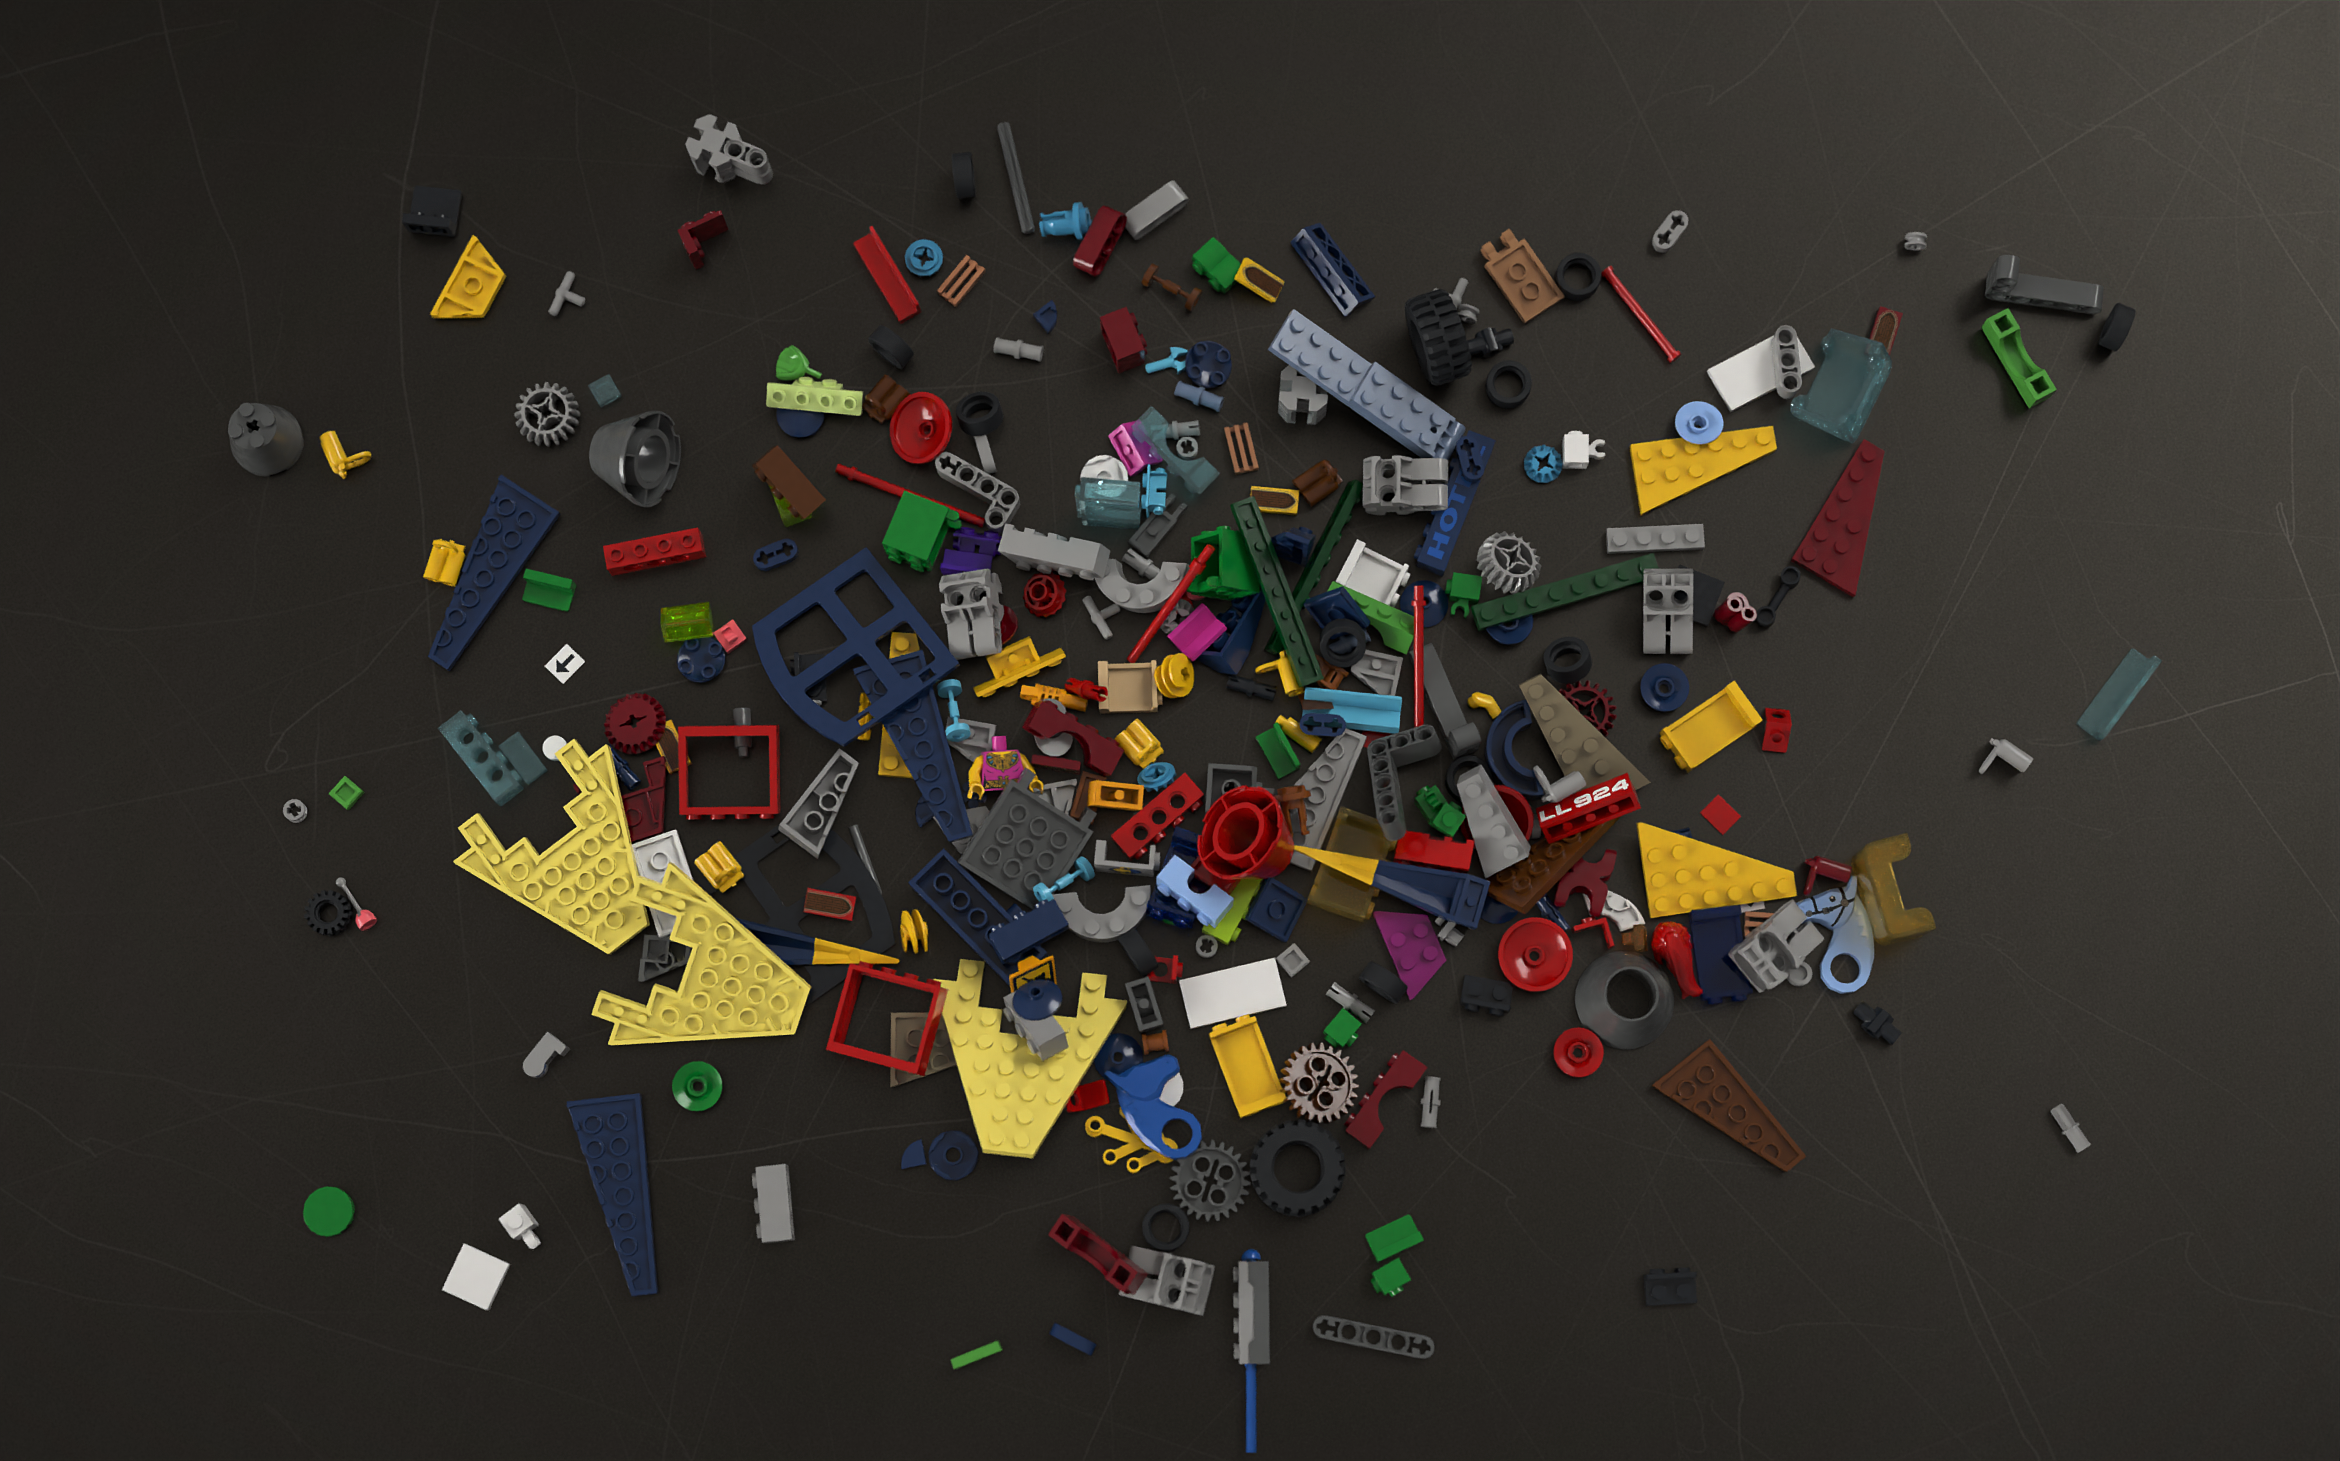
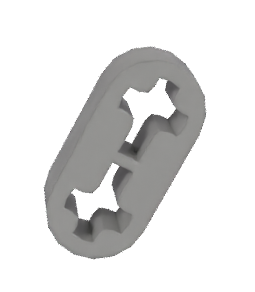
M1671 212L1655 232L1652 246L1656 251L1668 252L1683 234L1688 225V217L1684 212ZM1678 218L1682 220L1681 225H1677L1674 230L1671 229L1673 220L1676 221ZM1666 233L1669 234L1667 243L1659 244V238L1662 239Z
M974 436L984 472L987 474L996 473L997 470L987 436Z

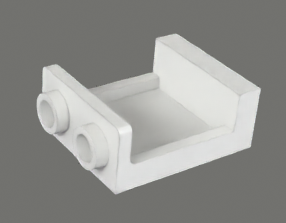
M1357 539L1336 582L1394 608L1400 597L1397 594L1400 585L1405 587L1411 575L1408 573L1409 565L1404 564L1403 566L1366 548V543Z

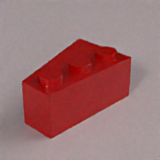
M1406 831L1405 835L1397 840L1393 862L1467 874L1475 840L1467 839V843L1453 841V837L1445 836L1443 839L1433 837L1427 833Z

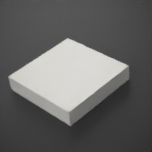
M463 1244L442 1290L485 1310H489L511 1264L470 1245Z

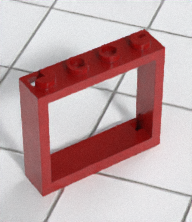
M779 725L678 727L679 815H686V819H701V815H711V819H725V814H735V819H749L750 814H759L761 819L774 818V814L780 813ZM687 736H769L770 806L689 807Z
M860 961L859 965L850 963L826 1050L925 1076L948 989L940 987L942 982L927 978L926 983L918 981L919 976L904 973V976L901 977L895 975L896 970L882 967L881 971L873 969V964ZM863 975L934 993L915 1063L844 1044Z

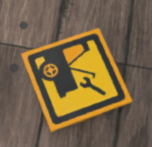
M1032 955L1018 962L1019 971L1009 976L1011 993L1032 980L1043 979L1057 985L1054 957L1052 955L1039 960Z

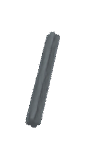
M1008 122L1000 123L997 125L1021 229L1024 234L1032 233L1035 230L1010 124Z

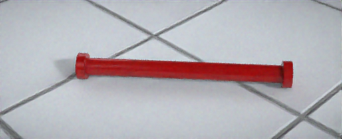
M1607 267L1601 272V277L1607 279L1667 354L1668 361L1670 363L1674 362L1681 356V352L1673 348L1613 273V267Z

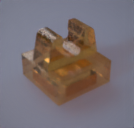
M1643 924L1633 925V932L1622 933V943L1624 945H1634V950L1637 952H1648L1646 926Z

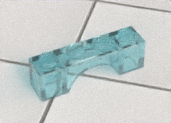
M1151 406L1131 426L1135 430L1132 435L1140 443L1146 441L1152 447L1149 450L1152 455L1158 460L1163 458L1169 464L1166 468L1175 477L1180 475L1186 481L1183 485L1192 494L1196 491L1201 494L1221 473L1205 457L1196 460H1183L1175 456L1169 449L1166 441L1169 422Z

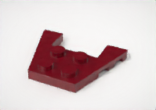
M664 756L643 762L649 787L621 796L632 843L663 834L667 762ZM573 784L576 792L581 794L582 791L577 784Z

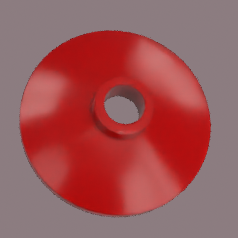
M1580 1027L1568 1029L1555 1042V1062L1567 1075L1573 1077L1588 1076L1594 1073L1602 1063L1604 1054L1602 1043L1598 1036L1588 1029ZM1574 1049L1582 1051L1580 1058H1576L1573 1055Z

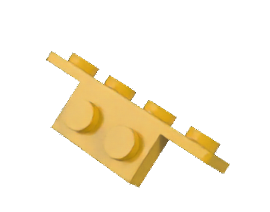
M1030 636L1002 648L1001 653L985 656L995 678L977 685L973 689L977 697H988L994 694L997 688L1002 686L1010 687L1018 682L1017 679L1021 677H1031L1040 672L1039 669L1045 666L1053 667L1062 662L1061 659L1065 658L1066 655L1062 648H1058L1039 657Z

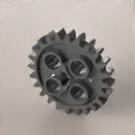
M1214 1140L1211 1141L1210 1147H1206L1205 1142L1201 1141V1148L1197 1149L1195 1153L1186 1159L1177 1160L1180 1167H1172V1170L1177 1172V1176H1171L1170 1180L1177 1182V1184L1170 1188L1173 1191H1178L1174 1200L1182 1199L1183 1201L1179 1208L1189 1207L1187 1211L1188 1216L1195 1211L1197 1212L1196 1220H1199L1203 1214L1206 1217V1222H1209L1211 1215H1214L1215 1219L1219 1221L1221 1213L1226 1218H1229V1209L1234 1212L1238 1211L1235 1206L1236 1203L1244 1205L1245 1202L1240 1196L1249 1194L1243 1187L1251 1185V1182L1244 1180V1177L1250 1175V1172L1242 1171V1168L1247 1163L1238 1162L1241 1157L1240 1153L1235 1156L1232 1155L1234 1147H1230L1226 1151L1224 1150V1142L1218 1148L1215 1147ZM1205 1158L1209 1161L1210 1167L1207 1171L1200 1172L1196 1169L1195 1163L1198 1159ZM1219 1160L1214 1180L1218 1182L1216 1185H1211L1206 1202H1202L1201 1199L1206 1188V1182L1203 1179L1210 1176L1214 1161ZM1224 1166H1228L1233 1170V1176L1229 1180H1223L1219 1176V1170ZM1191 1182H1197L1201 1185L1202 1191L1200 1194L1192 1196L1187 1191L1188 1185ZM1215 1190L1224 1192V1202L1215 1204L1211 1200L1212 1192Z

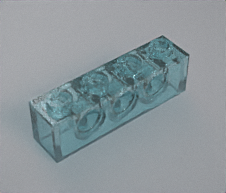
M460 710L438 729L493 800L502 807L524 789L520 784L523 779L515 769L512 771L508 769L505 764L509 761L500 750L494 751L491 747L494 742L486 732L482 734L476 728L479 723L471 713L466 715ZM473 733L474 738L472 742L464 744L463 739L465 735ZM488 752L487 760L478 762L479 754ZM502 770V778L498 781H493L492 776L494 772Z

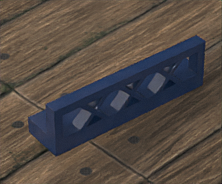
M1321 223L1303 228L1290 242L1345 317L1351 315L1361 304L1372 301L1375 297ZM1314 232H1317L1321 239L1317 238ZM1329 252L1333 253L1336 258L1332 257ZM1342 270L1346 271L1349 277L1346 276ZM1356 289L1360 290L1364 296L1361 297Z

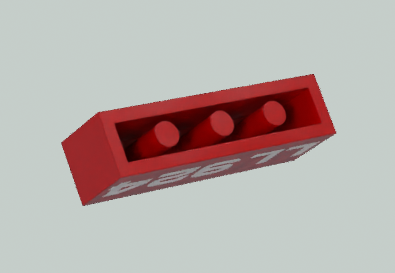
M1628 773L1571 794L1559 802H1551L1538 807L1536 812L1540 827L1548 843L1551 844L1641 809L1635 787Z

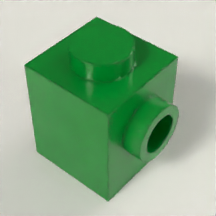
M1452 801L1449 804L1445 802L1438 807L1428 824L1447 837H1453L1466 815L1461 813L1463 809Z
M1342 1008L1324 1030L1323 1034L1326 1035L1324 1040L1333 1045L1334 1048L1337 1046L1343 1048L1345 1045L1350 1047L1359 1035L1356 1034V1031L1361 1027L1362 1023Z
M1399 1258L1372 1272L1371 1274L1374 1278L1370 1279L1377 1293L1380 1291L1383 1295L1389 1293L1391 1297L1403 1291L1402 1285L1411 1280Z

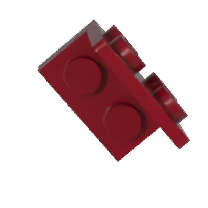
M721 210L708 212L702 219L695 222L689 221L677 230L695 270L704 266L701 258L705 257L700 243L728 230Z

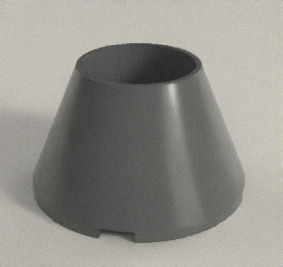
M653 410L603 425L593 436L590 445L589 460L593 472L637 506L652 507L662 501L660 497L664 492L671 490L680 465L681 443L680 436L675 435L672 426L675 425L674 421L666 413Z
M1616 951L1597 958L1584 970L1575 991V1008L1583 1028L1595 1033L1603 1045L1614 1049L1630 1050L1653 1042L1663 1033L1673 1014L1674 993L1668 976L1652 959L1636 952ZM1618 976H1629L1643 984L1649 997L1648 1009L1643 1017L1627 1019L1619 1016L1611 1009L1606 996L1607 986L1611 979Z

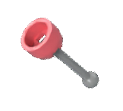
M342 877L336 880L337 886L343 889L358 912L355 916L356 925L360 931L371 928L377 922L376 917L371 911L360 908L345 885L346 880Z

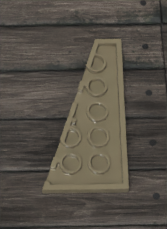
M1541 674L1519 684L1564 776L1573 771H1579L1583 776L1586 786L1577 792L1628 773L1635 790L1651 783Z

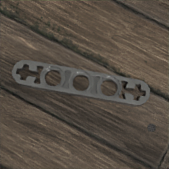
M1331 1316L1317 1317L1313 1323L1314 1334L1322 1339L1420 1359H1426L1434 1352L1433 1341L1429 1337ZM1327 1320V1325L1335 1327V1321L1340 1322L1337 1329L1338 1338L1332 1337L1334 1331L1328 1330L1325 1334H1321L1317 1324ZM1345 1325H1352L1355 1328L1356 1335L1353 1339L1347 1340L1342 1336L1341 1330ZM1370 1330H1377L1381 1335L1380 1341L1375 1345L1367 1342L1366 1335ZM1395 1335H1401L1405 1339V1346L1400 1350L1394 1349L1391 1345V1339ZM1409 1336L1414 1337L1412 1343L1420 1344L1422 1340H1426V1345L1430 1346V1350L1425 1351L1424 1355L1419 1354L1420 1350L1417 1348H1411L1412 1353L1407 1352L1410 1345Z

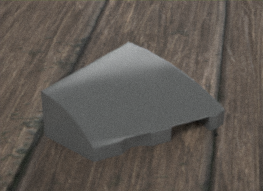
M644 934L642 959H640L638 981L644 982L686 965L692 947L669 940L670 936L659 938L658 935Z

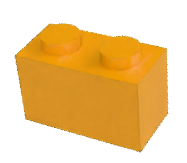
M1099 780L1091 781L1088 788L1087 806L1127 811L1142 810L1144 785Z

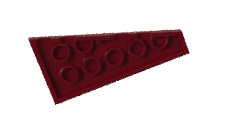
M1865 439L1861 442L1791 559L1792 562L1852 597H1855L1885 452Z

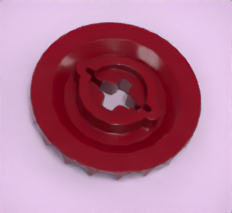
M635 692V694H626L624 698L617 699V702L610 706L609 713L605 714L606 722L603 723L605 735L614 748L626 754H638L651 749L661 739L666 726V715L663 707L654 697L645 693L639 694ZM634 717L640 720L636 723L637 727L635 728L629 725Z

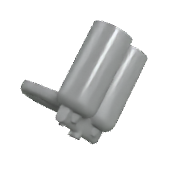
M1991 738L1989 742L1994 748L1981 765L1979 773L1983 774L1996 756H1999L2021 772H2024L2029 767L2033 758L2006 739L1994 740Z
M1536 765L1533 768L1535 776L1545 791V795L1541 797L1543 803L1546 801L1559 802L1586 786V782L1579 771H1573L1550 785L1539 766Z

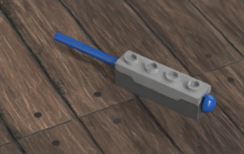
M1249 1249L1243 1253L1242 1262H1238V1267H1233V1282H1238V1292H1234V1308H1239V1318H1234V1333H1239V1344H1234V1359H1239V1364H1245L1246 1452H1256V1364H1270L1269 1261H1256V1259H1261L1260 1254L1256 1250Z

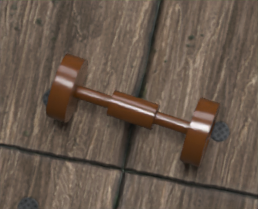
M1152 263L1147 269L1141 284L1149 287L1154 280L1159 282L1166 290L1175 295L1180 294L1186 297L1187 301L1184 308L1192 311L1203 291L1195 287L1191 294L1181 290V286L1168 279L1165 281L1158 277L1159 266Z

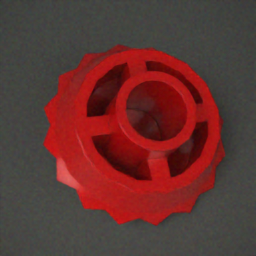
M1052 571L1051 574L1042 572L1034 574L1024 587L1023 599L1025 607L1037 617H1047L1050 614H1055L1058 609L1062 608V603L1066 600L1065 593L1067 590L1064 588V581L1060 580L1059 575H1054Z

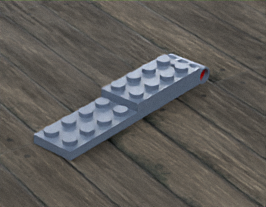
M1295 309L1290 311L1268 348L1274 355L1421 458H1443L1449 460L1458 440L1466 431L1461 423L1455 421L1456 418L1377 362L1369 363Z

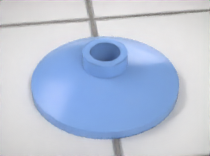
M1695 401L1687 403L1679 409L1675 418V427L1679 435L1686 441L1694 444H1707L1716 440L1721 434L1723 418L1720 412L1711 404Z

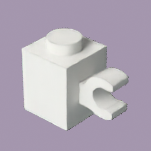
M1571 431L1568 434H1564L1562 440V468L1586 469L1589 458L1603 459L1605 453L1597 452L1595 447L1604 446L1605 441L1598 439L1589 445V434H1582L1581 431Z
M518 1204L499 1218L512 1239L520 1240L523 1237L530 1249H534L541 1244L532 1231L539 1224L525 1205Z

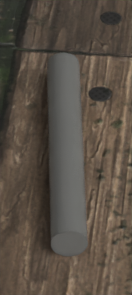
M853 825L848 829L858 856L875 880L880 893H882L858 825Z

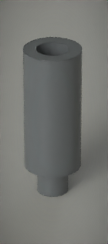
M733 709L734 725H751V709ZM734 736V748L739 749V757H749L748 749L752 748V736Z

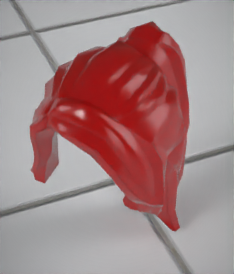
M1666 921L1658 924L1653 932L1652 950L1655 960L1660 965H1663L1661 957L1667 961V967L1675 976L1682 991V999L1688 996L1699 997L1703 993V989L1698 986L1694 977L1691 935L1682 924Z

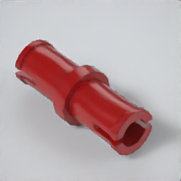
M1069 678L1067 682L1072 683V685L1065 683V690L1068 693L1077 694L1082 699L1087 700L1091 698L1103 702L1106 698L1100 696V694L1108 696L1106 687L1094 685L1089 680L1080 681L1075 678Z

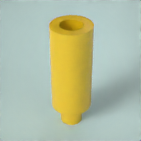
M1280 715L1275 722H1278L1282 727L1281 729L1285 735L1310 753H1313L1322 741L1318 736L1303 733L1299 722L1292 717L1286 719Z

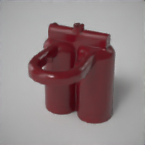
M1734 592L1714 610L1713 617L1722 625H1727L1731 631L1739 632L1756 619L1757 612L1752 606H1749V602L1743 594Z
M1821 856L1805 859V864L1811 867L1805 883L1804 895L1809 896L1816 874L1847 883L1852 866Z

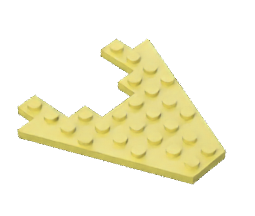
M573 739L558 750L555 755L582 791L581 794L563 807L577 827L539 855L526 837H523L506 850L481 814L476 813L458 827L471 848L455 859L454 863L611 955L648 927L650 923L646 906L630 900L639 874L611 748L605 744L589 757L578 741Z
M668 863L662 883L639 875L630 900L677 916L669 940L692 947V951L678 991L655 983L647 1006L603 990L599 991L591 1015L615 1023L608 1044L626 1045L795 1034L811 986L674 863Z
M960 959L957 981L934 980L942 982L940 987L948 989L942 1016L982 1152L1033 1158L1127 1008V1000L1105 998L1107 975L1082 972L1077 1018L1053 1015L1065 1031L1068 1048L1042 1061L1037 1053L1032 1054L1025 1037L1021 1038L1018 1034L1000 1033L1002 1009L979 1007L985 962Z

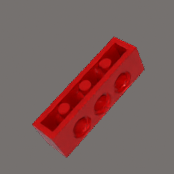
M698 527L603 546L606 567L612 576L706 557L703 535Z
M1186 773L1182 774L1111 835V840L1130 861L1134 858L1139 860L1148 852L1146 848L1152 842L1155 844L1159 843L1166 837L1165 831L1171 826L1173 828L1178 827L1185 820L1183 816L1190 810L1195 812L1204 804L1202 802L1204 793ZM1179 797L1184 800L1185 804L1182 808L1177 809L1171 805V801ZM1157 813H1162L1166 816V821L1163 824H1155L1152 820L1153 816ZM1144 829L1148 833L1147 837L1144 840H1137L1134 837L1136 830Z

